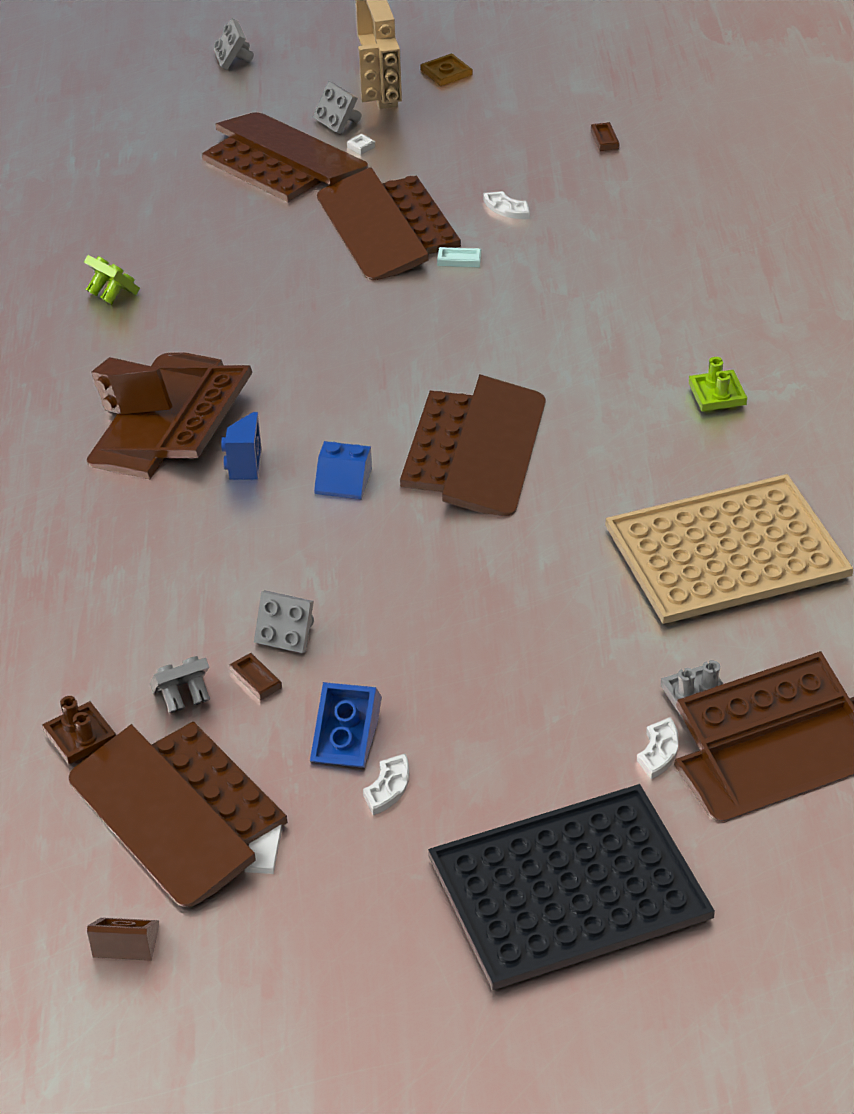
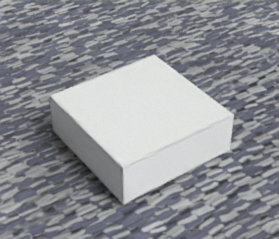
M360 134L347 141V148L362 155L375 148V141Z

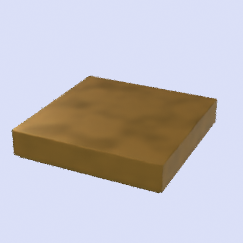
M452 53L420 64V70L440 86L473 75V69Z

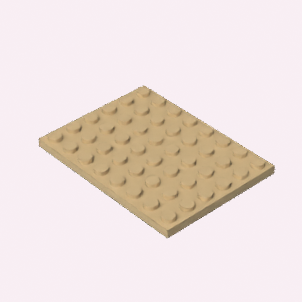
M788 474L608 517L605 520V526L662 624L850 577L853 574V567Z

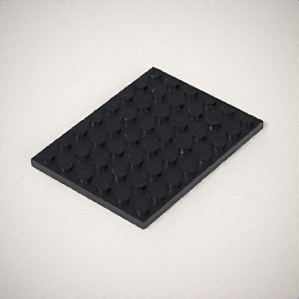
M640 784L428 849L429 859L492 991L713 919L715 914L714 908Z

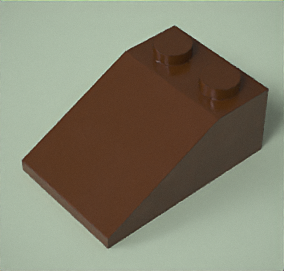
M109 357L91 371L95 381L94 384L102 400L101 403L106 411L129 414L170 410L173 407L160 368Z

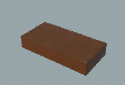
M610 122L591 125V133L599 151L619 149V141Z
M252 653L229 664L230 671L260 701L282 689V682Z

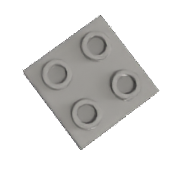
M231 19L229 24L225 25L222 36L214 44V51L219 64L226 70H228L235 57L250 63L254 56V53L249 51L250 44L245 42L246 38L239 22L235 19Z
M328 81L313 118L336 133L342 134L348 120L356 123L361 120L362 114L353 109L358 98L335 83Z
M266 590L262 591L254 643L299 653L306 652L309 629L314 623L312 615L314 601Z
M198 656L182 661L183 665L173 668L171 664L157 669V673L154 674L150 686L153 694L162 691L169 713L175 712L176 708L177 711L185 708L177 687L188 683L194 705L210 700L203 681V677L209 669L206 658L198 659Z
M710 660L709 664L704 662L703 666L693 669L685 668L684 671L681 669L677 674L661 678V687L677 711L676 702L678 699L723 684L719 678L720 664L717 661Z

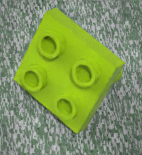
M88 255L84 260L85 264L95 270V275L85 289L86 291L97 297L106 281H110L102 296H100L105 302L112 305L121 289H125L134 295H137L140 287L134 284L135 279L126 273L122 274L124 270L115 264L108 266L109 262L100 256L95 259Z
M720 357L709 359L708 373L689 376V385L701 411L747 405V396L735 371H723V361Z

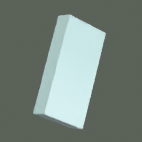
M439 248L437 266L480 267L481 249Z

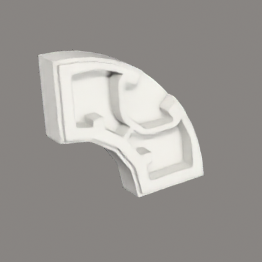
M503 191L483 193L484 203L493 212L508 218L530 219L527 201L511 199Z
M671 717L647 726L646 733L650 743L645 750L637 754V762L650 779L666 771L676 757L678 731Z
M406 754L380 761L381 772L379 778L372 785L363 789V796L373 815L381 813L394 805L405 792L409 782V763Z

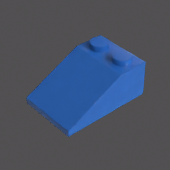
M323 682L310 756L311 763L365 767L378 724L382 696L376 687Z

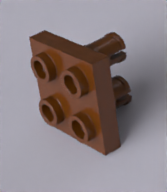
M66 696L61 699L62 715L42 724L43 732L68 765L94 753L116 736V733L91 701L78 707L77 700L73 696Z

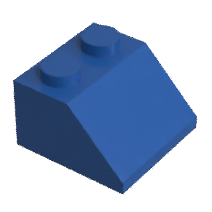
M252 412L227 427L226 437L221 439L222 452H226V456H224V470H228L229 480L258 479L262 450L258 412Z
M324 441L318 456L314 494L362 500L372 470L371 446Z

